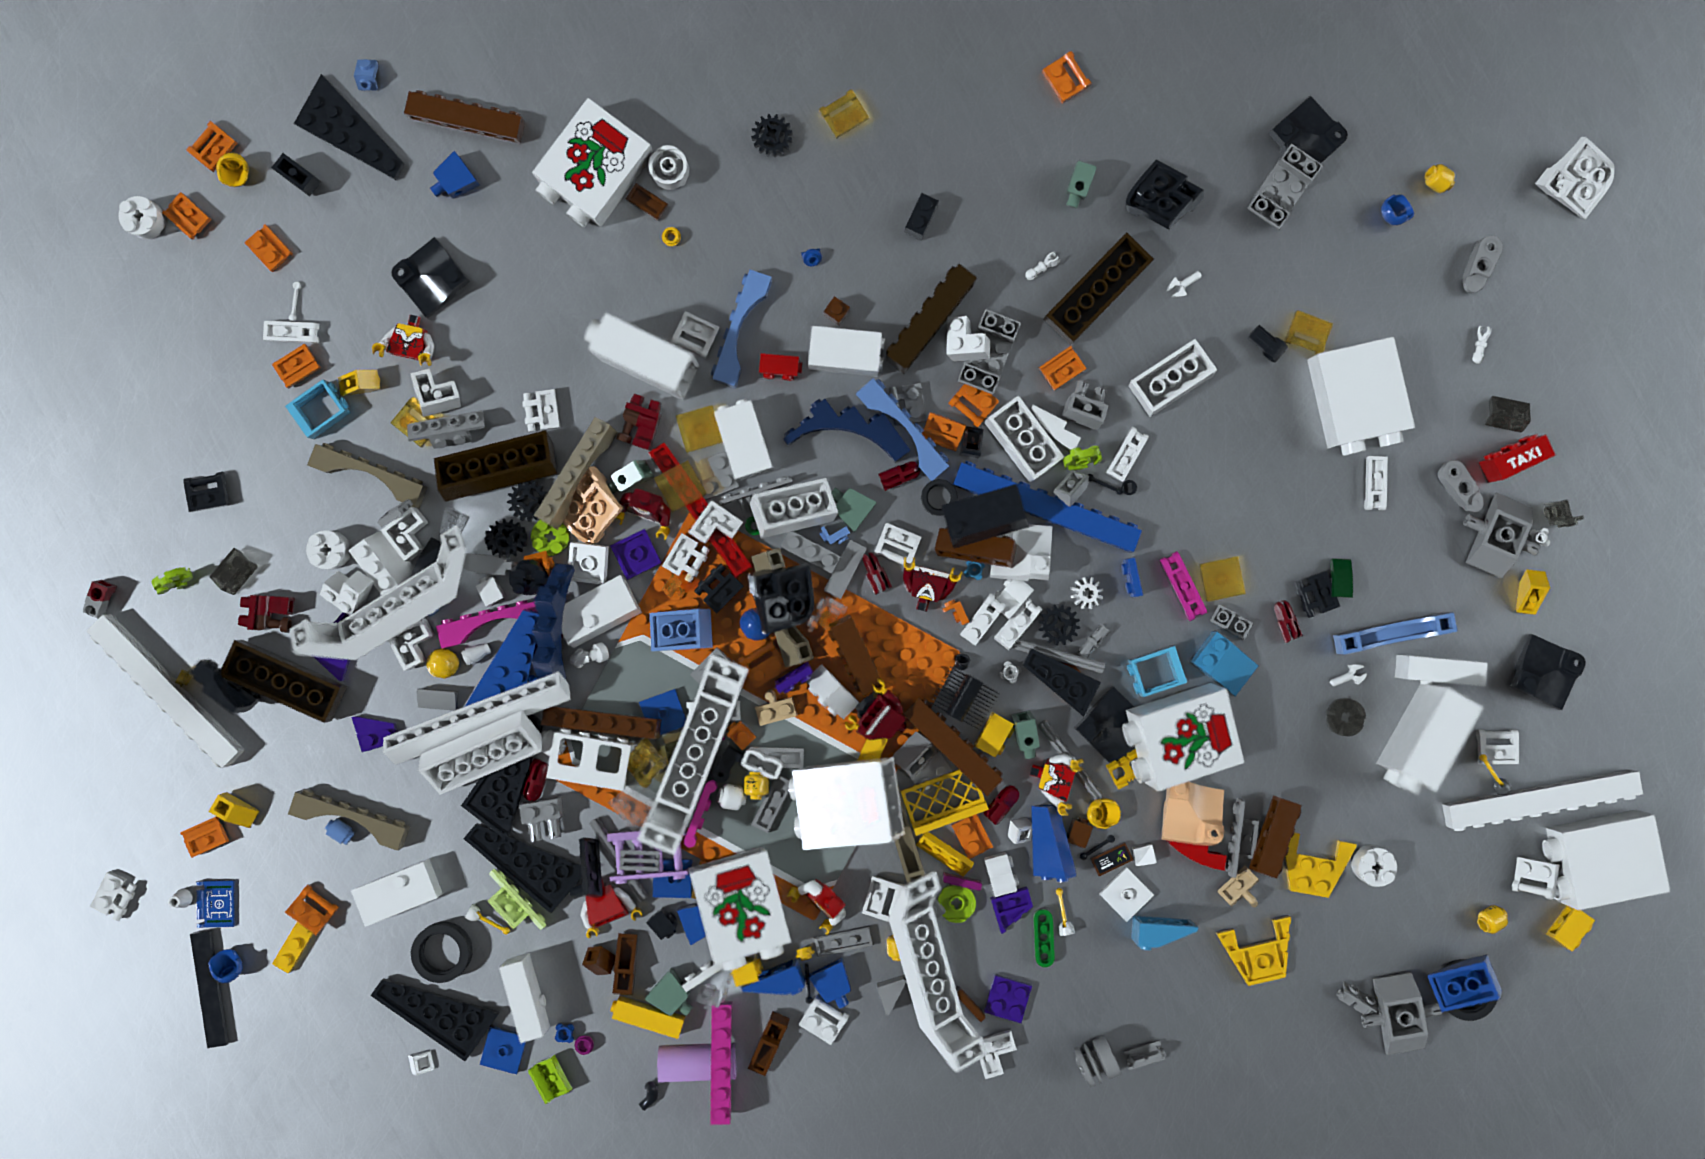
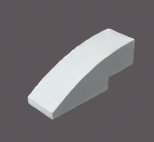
M1035 405L1031 406L1030 412L1055 443L1069 452L1077 447L1081 437L1064 429L1067 424L1066 421Z

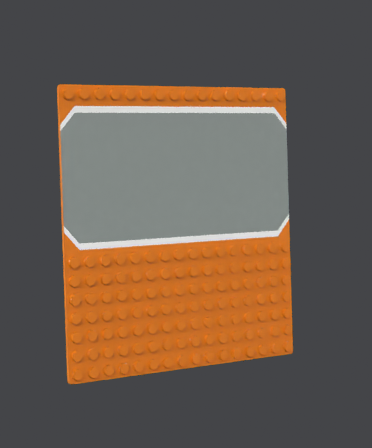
M688 513L662 564L639 603L642 613L634 616L629 621L581 710L644 717L639 704L640 701L676 689L687 719L689 712L688 708H686V702H694L700 684L690 674L716 647L731 659L730 662L741 666L738 661L739 658L742 656L746 657L756 651L770 639L781 654L774 632L763 640L755 641L747 638L740 628L742 614L751 608H757L753 595L750 593L747 575L756 572L751 557L773 549L740 531L735 534L733 540L750 562L752 568L736 578L744 587L716 614L703 601L708 594L704 591L699 596L694 590L699 586L698 583L701 580L704 581L711 574L710 571L713 568H717L720 564L726 568L721 573L724 578L729 573L732 575L733 573L709 540L703 543L689 533L696 521ZM681 533L699 543L695 549L696 551L700 552L703 546L710 549L706 562L703 561L698 570L697 577L694 576L691 583L684 579L688 572L683 570L680 576L662 567ZM691 555L686 565L691 567L697 557ZM782 555L785 568L801 565ZM811 570L814 610L811 617L805 623L796 627L809 641L814 659L808 661L812 671L814 672L822 664L859 703L868 696H863L861 692H856L852 683L855 679L853 675H848L844 667L847 664L845 658H839L835 662L817 642L830 629L829 624L843 618L845 615H850L857 629L864 635L862 640L881 679L884 681L885 688L890 690L900 700L903 707L902 714L918 698L921 700L926 698L929 702L934 703V700L937 698L936 696H938V693L941 691L940 689H942L941 685H944L945 678H948L949 671L955 665L956 655L960 654V652L848 590H845L841 600L824 591L829 580ZM716 578L709 587L713 590L720 581ZM711 609L713 648L651 651L649 613ZM770 650L748 665L752 669L773 656V653ZM805 662L789 666V669L758 688H755L746 674L737 701H740L741 721L757 737L742 751L730 737L726 736L729 732L726 729L724 734L726 739L721 741L704 787L709 780H714L713 771L729 745L743 754L750 747L804 748V767L857 761L867 738L857 733L856 729L848 730L845 726V722L853 724L848 719L849 715L855 716L858 724L859 718L856 708L844 719L838 714L834 716L827 709L829 706L825 708L817 700L819 696L815 697L808 690L810 685L806 681L795 683L794 688L787 693H784V691L779 693L775 687V681ZM769 689H773L777 700L793 697L798 715L760 726L755 707L770 703L765 698V694ZM906 717L904 721L906 723L905 731L902 733L897 731L891 739L887 740L880 758L892 757L909 737L916 731H919ZM731 720V721H729V724H728L727 728H728L734 721H735L736 723H738L740 720ZM684 727L662 734L659 739H654L658 749L661 750V745L679 741ZM571 729V732H576V733H579V731H586V730ZM588 731L590 735L606 734L611 739H617V737L628 738L629 742L633 743L643 739L642 737ZM566 738L564 744L567 747L561 756L558 755V763L578 767L581 763L583 742ZM600 745L596 769L604 772L618 773L622 749L614 746ZM631 747L626 775L627 782L624 791L561 780L556 781L643 827L667 770L645 779ZM735 761L731 768L730 777L723 783L717 782V789L709 797V800L712 802L708 812L704 811L702 818L705 821L701 830L697 829L696 831L697 842L693 847L685 846V835L681 839V849L703 861L711 862L763 847L768 853L780 902L807 918L816 920L821 910L805 895L800 894L797 902H792L793 897H787L791 887L798 888L809 881L817 879L832 890L856 845L804 849L803 839H799L796 836L794 828L795 818L799 816L797 800L794 801L790 793L768 834L751 825L765 796H762L761 800L750 799V795H747L745 805H741L740 809L736 811L721 808L720 803H717L719 788H722L725 784L741 786L744 790V777L749 775V772H760L751 771ZM782 768L780 774L791 779L793 771L801 768ZM769 778V789L774 779ZM701 792V794H700V797H699V799H698V802H697V804H696V807H695V809H694V812H693V814H692V816H691V819H690V821H689V823H688L687 832H688L689 826H690V824H691L692 818H693V816H694V813H695V811H696V808H697V805H698V803H699V800H700V798H701L702 792Z

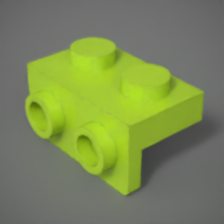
M555 1055L538 1061L528 1069V1073L545 1104L572 1090Z

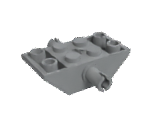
M1495 493L1484 521L1470 514L1465 517L1467 521H1464L1463 525L1478 531V535L1466 560V563L1502 578L1518 560L1521 550L1534 556L1539 553L1536 549H1540L1541 545L1527 540L1533 525L1532 507L1502 494Z
M1411 972L1373 978L1378 1014L1361 1016V1020H1364L1362 1021L1363 1027L1368 1028L1381 1025L1386 1055L1425 1049L1428 1039L1425 1017L1442 1015V1011H1439L1441 1010L1439 1004L1423 1006L1422 996Z

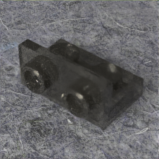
M233 548L210 575V578L220 590L235 595L258 566L249 561L240 550Z

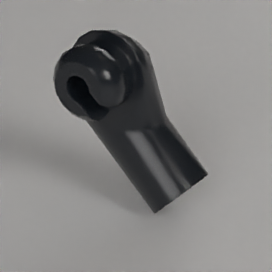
M653 1081L647 1082L644 1086L646 1097L639 1103V1106L644 1111L658 1099V1087Z

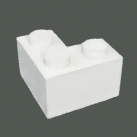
M967 316L948 317L947 356L952 361L990 359V339L985 333L972 334V322Z
M430 369L410 373L423 417L461 407L454 381L435 385Z
M410 507L403 515L385 526L381 532L404 561H412L424 549L414 534L429 522L418 508Z
M359 570L349 578L340 571H337L323 583L320 595L326 601L339 608L340 611L350 616L365 605L374 581Z
M427 618L419 620L415 625L409 626L399 635H395L388 640L403 671L411 670L427 661L418 645L435 636Z
M822 664L811 674V678L806 681L810 685L808 690L815 697L819 696L817 700L825 708L829 706L827 709L834 716L838 714L844 719L859 703Z

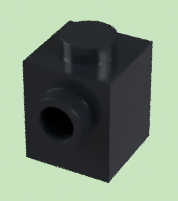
M664 907L658 910L646 922L660 940L665 937L669 939L675 934V928L678 925L675 915L672 912L668 913Z

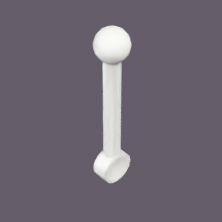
M299 282L293 283L294 297L292 313L289 316L290 321H296L297 319L295 313L298 290L301 289Z

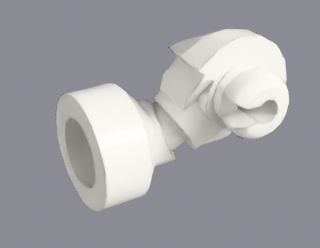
M602 642L592 645V649L589 652L579 648L571 654L570 663L575 668H581L583 664L589 663V660H592V662L596 660L598 663L608 660V649Z

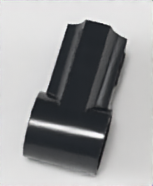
M1258 325L1248 336V339L1262 350L1263 355L1274 363L1288 349V345L1283 340L1272 336L1261 325Z

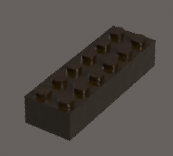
M1126 232L1043 319L1071 346L1149 266L1154 258Z
M960 263L956 268L952 266L949 269L945 282L940 281L934 289V296L932 298L928 296L922 304V311L920 313L916 312L910 319V326L908 328L904 327L899 333L898 342L896 344L892 342L886 350V361L901 373L905 374L947 321L948 317L951 316L975 285L977 277Z
M546 430L434 458L437 491L445 502L557 474L553 443Z
M243 639L233 641L221 668V676L323 723L333 720L347 688L346 685Z

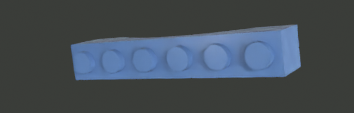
M749 270V273L744 275L742 280L743 290L738 292L736 303H738L736 311L732 310L729 321H732L731 326L726 328L723 339H725L724 346H720L718 350V364H714L711 371L712 379L715 382L736 388L742 371L737 355L739 330L749 312L758 303L767 298L772 283L771 276Z
M872 378L856 392V395L868 409L889 414L907 429L917 448L919 467L933 481L949 467L947 463L949 459L942 451L940 453L937 452L934 448L937 445L930 437L927 439L922 434L924 430L917 422L915 424L911 422L909 412L905 408L901 410L898 407L897 403L899 401L892 393L888 395L885 392L886 386L879 378L877 380Z
M1444 612L1333 635L1336 653L1345 655L1396 642L1458 631L1454 612Z

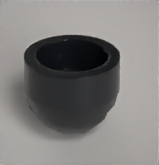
M1126 480L1122 484L1123 493L1126 495L1135 494L1137 484L1133 480ZM1128 483H1131L1132 486L1131 493L1128 492Z
M966 654L956 655L955 667L960 671L966 670L970 664V657Z

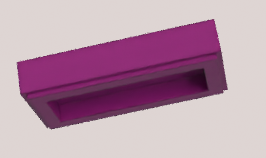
M943 872L942 880L944 883L978 891L981 890V880Z

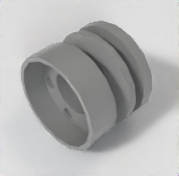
M1105 1036L1092 1040L1094 1046L1092 1051H1090L1086 1044H1083L1086 1052L1083 1055L1079 1047L1074 1048L1078 1067L1083 1078L1090 1084V1087L1095 1086L1093 1076L1097 1077L1099 1083H1103L1101 1076L1103 1072H1105L1109 1079L1121 1075Z

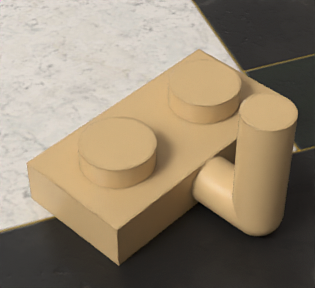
M769 689L765 694V698L770 703L755 707L760 726L798 715L793 697L777 700L773 689Z
M1243 866L1237 872L1236 878L1232 877L1217 892L1231 907L1244 897L1255 908L1258 906V902L1249 890L1260 880L1246 866Z

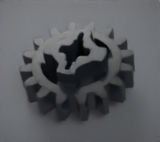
M768 114V119L761 116V123L755 121L757 128H752V133L755 135L751 136V139L756 141L754 147H760V154L765 151L766 157H769L770 153H773V156L776 157L777 152L783 155V148L789 150L787 143H792V138L789 136L793 135V132L788 130L790 123L784 124L785 118L783 117L779 120L778 114L774 118H771V115ZM762 128H763V129H764V133H763V134L761 135V137L759 138L760 131H761ZM768 130L770 131V133L775 135L776 141L774 140V138L769 136ZM785 133L784 140H783V142L781 143V142H780V138H781V137L783 136V134Z
M529 481L525 482V485L519 483L518 488L512 486L513 494L508 493L511 500H508L507 503L512 504L509 511H515L514 517L520 515L521 521H524L526 517L528 522H532V517L535 520H539L534 516L536 513L534 508L539 504L541 505L548 491H542L543 485L536 487L537 482L535 481L531 485ZM532 489L536 490L540 497H536ZM523 490L522 495L517 498L518 494ZM528 497H529L530 499L536 500V501L530 502L529 505L526 504V503L521 502V501L528 500ZM517 505L522 506L525 513L521 512Z
M503 519L502 523L495 521L496 526L489 525V531H485L486 537L484 538L487 550H491L492 555L499 553V558L506 555L508 559L510 554L516 557L517 551L523 552V547L527 546L526 540L528 539L525 527H520V522L513 524V519L509 523Z
M1054 604L1052 605L1053 610L1046 608L1047 614L1041 613L1044 619L1043 621H1038L1039 624H1042V627L1038 630L1044 631L1042 638L1048 637V643L1054 640V644L1057 646L1059 641H1061L1062 645H1066V640L1073 641L1072 635L1078 636L1075 629H1080V626L1076 625L1080 619L1074 618L1077 614L1076 612L1070 613V606L1064 609V604H1060L1059 608ZM1060 612L1067 614L1069 619L1063 618ZM1052 615V621L1047 624L1048 618ZM1058 619L1059 622L1064 623V625L1061 626V630L1059 628H1055V624H1057ZM1068 626H1072L1070 632L1066 635ZM1048 631H1055L1058 638L1052 636Z

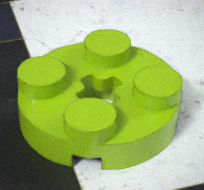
M1091 446L1084 450L1074 448L1070 450L1069 455L1063 458L1065 469L1068 467V470H1080L1088 468L1087 464L1093 462L1094 465L1100 463L1103 458L1099 446Z
M539 520L531 531L532 546L538 552L547 551L548 556L558 555L568 547L570 532L563 523L556 530ZM552 531L553 535L556 536L555 540L552 539L551 542H548L546 534Z
M185 567L175 568L164 572L165 576L160 579L156 576L152 579L151 583L158 595L164 594L169 589L176 588L179 590L187 587V582L193 579V574L190 568L187 570Z
M949 884L943 887L938 895L939 903L946 910L942 916L949 922H964L975 911L976 899L969 888ZM955 898L962 901L958 908H954V904H951V901H954Z

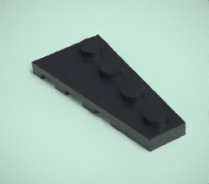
M1030 648L1022 665L1084 717L1101 682Z

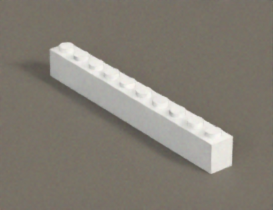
M112 614L102 615L87 630L91 635L90 639L94 643L100 644L104 649L103 652L108 657L113 658L122 671L127 672L131 676L132 682L140 685L144 689L145 695L154 699L158 703V708L165 713L167 712L172 717L171 721L175 725L180 726L185 731L184 734L189 739L194 740L203 753H207L212 758L211 761L214 765L221 768L228 767L245 751Z
M556 672L383 738V753L397 765L519 711H523L528 716L571 700L570 686L561 673Z
M1624 770L1509 791L1504 795L1493 794L1442 804L1446 826L1454 829V831H1463L1468 826L1479 828L1484 827L1485 823L1490 822L1492 824H1501L1506 819L1511 821L1522 820V816L1539 817L1544 812L1556 814L1560 813L1561 809L1577 810L1582 805L1594 807L1598 806L1599 802L1615 803L1617 799L1621 798L1632 800L1636 799L1637 795H1642L1643 789L1639 771Z

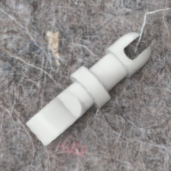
M1051 252L1043 262H1038V266L1033 269L1030 268L1026 272V278L1033 280L1039 273L1046 272L1048 267L1058 265L1060 263L1059 256L1056 257L1055 252Z
M1480 325L1478 328V341L1475 343L1476 351L1473 354V362L1476 364H1480L1483 361L1484 348H1487L1486 341L1491 334L1489 326L1484 335L1481 333L1482 326Z

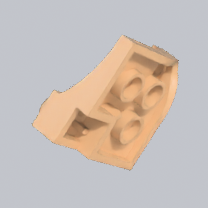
M590 466L583 475L572 497L568 514L563 521V524L574 536L588 544L598 543L605 535L604 531L623 510V507L610 491L606 483V477L596 466Z
M1190 781L1167 788L1161 840L1212 846L1221 842L1224 835L1222 823L1224 790L1201 786ZM1211 831L1216 832L1217 836L1213 837Z

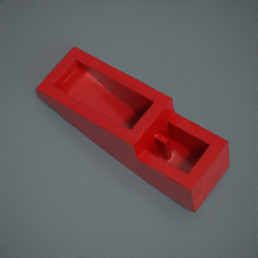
M1167 841L1187 858L1201 865L1225 871L1227 855L1224 853L1208 851L1209 846Z

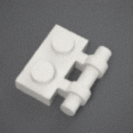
M555 389L536 391V399L534 400L531 399V393L523 394L524 401L522 404L526 412L525 425L528 426V432H535V424L540 423V430L561 428ZM534 406H537L539 416L534 417L533 414Z
M681 533L662 567L680 576L683 570L688 572L684 579L691 583L694 576L697 577L698 570L703 561L706 562L710 549L703 546L700 552L696 551L695 549L699 543ZM691 555H693L697 558L694 561L693 565L690 567L686 564L690 559Z
M111 871L106 872L90 907L105 915H109L114 910L115 913L112 919L120 921L122 915H125L128 910L127 905L129 901L134 898V891L137 885L129 883L126 888L124 885L127 879ZM121 894L122 899L120 903H117L116 901L119 895Z

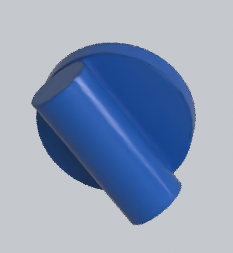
M820 248L809 249L801 253L803 262L807 266H816L822 260Z

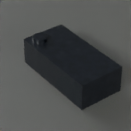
M1017 484L941 505L954 549L1029 527Z

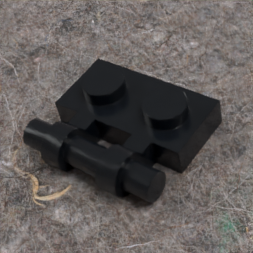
M722 564L717 568H713L710 571L711 574L704 581L701 580L698 583L699 586L694 590L699 596L704 591L708 594L703 601L716 614L744 587L731 573L725 578L722 576L721 573L726 569ZM717 578L720 583L712 590L709 586Z
M1327 571L1307 577L1309 582L1307 586H1304L1302 580L1295 582L1297 587L1296 593L1300 595L1303 611H1306L1308 618L1316 616L1313 610L1316 607L1319 608L1320 613L1340 607L1337 597H1331L1332 583ZM1312 591L1315 598L1314 602H1310L1307 592Z

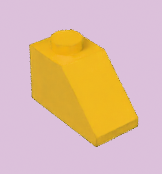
M354 370L338 377L340 396L369 393L380 389V377L377 370Z
M1526 569L1519 582L1516 612L1536 615L1550 589L1546 572Z

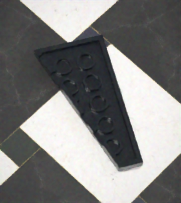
M321 74L293 124L386 176L397 180L405 163Z
M534 714L528 715V719L541 734L543 725H541L542 720ZM534 755L481 777L461 805L505 840H508Z
M476 823L463 838L550 914L567 896L570 889L582 878L580 864L511 836L508 837V840H505L489 827Z
M385 978L379 982L370 995L463 1061L468 1059L500 1013Z

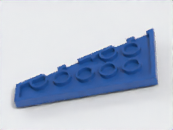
M528 609L522 610L465 707L529 682L528 678L532 669L531 660L537 645L532 631L539 618L538 612Z

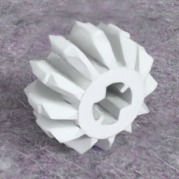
M1082 577V584L1078 580L1075 581L1078 588L1071 587L1072 591H1076V594H1072L1071 598H1078L1074 604L1078 605L1081 602V609H1084L1086 604L1088 609H1092V603L1096 606L1099 605L1096 598L1103 599V596L1098 595V592H1103L1104 590L1103 588H1096L1100 585V582L1097 581L1093 584L1094 578L1092 577L1089 578L1088 583L1086 577ZM1085 588L1089 591L1091 590V595H1088L1090 596L1089 598L1083 596Z

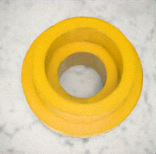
M668 227L662 233V240L667 246L673 247L681 241V234L678 229ZM669 235H675V239L669 240Z
M811 946L796 950V959L800 958L801 961L811 959L815 951L812 950Z

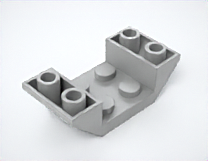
M1291 144L1260 186L1247 209L1280 230L1291 214L1290 211L1323 165Z
M985 309L975 334L985 333L990 339V359L966 360L957 381L994 395L1021 322Z

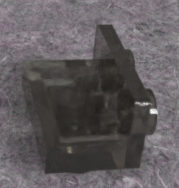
M1496 396L1490 398V415L1486 419L1485 425L1514 432H1523L1531 422L1530 403Z
M1568 499L1544 503V515L1548 519L1550 526L1557 525L1558 528L1578 525V521L1584 519L1583 515L1572 517Z

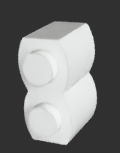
M1006 579L1003 583L1004 589L1001 592L997 590L994 593L997 601H1002L1006 604L1001 614L1007 619L1013 616L1034 591L1022 580Z
M753 748L747 749L741 763L745 768L751 771H760L762 775L771 779L778 778L783 766V762L773 756H765L764 753Z
M1006 852L984 857L994 896L998 897L1016 892V886L1019 885L1017 875L1012 874L1011 867H1014L1011 855L1007 856Z

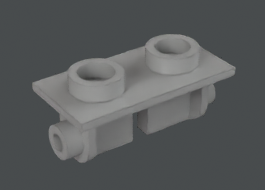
M1343 981V990L1339 989L1336 994L1340 1001L1349 1006L1356 1002L1353 1008L1365 1016L1372 1015L1373 1011L1378 1012L1377 1002L1371 995H1366L1355 985Z
M1160 1040L1123 1052L1129 1070L1166 1059V1054Z

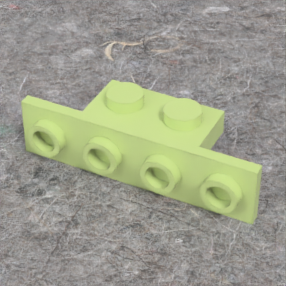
M493 869L489 875L499 884L501 889L488 900V903L512 929L516 928L527 916L540 930L546 926L544 923L545 918L539 912L535 913L531 909L532 904L526 898L522 899L518 895L519 890L513 884L509 885L505 881L506 876L500 870L496 871Z

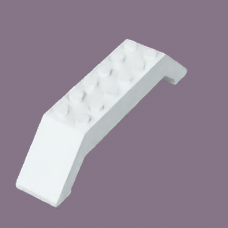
M456 525L440 535L442 543L435 563L338 623L309 622L305 619L292 627L290 634L293 651L297 655L357 660L361 656L367 655L369 651L377 646L383 645L393 636L399 635L409 626L415 625L425 616L434 613L441 606L450 603L457 595L466 553V546L459 527Z
M711 654L691 711L656 799L644 822L638 841L675 855L736 706L748 671L747 668Z
M933 871L901 888L890 914L889 922L919 1026L953 1070L959 1072L986 1056L987 1051L983 1037L978 1035L963 1015L932 907L937 892L941 891L936 872Z

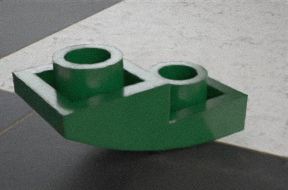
M1331 559V597L1353 598L1351 559Z

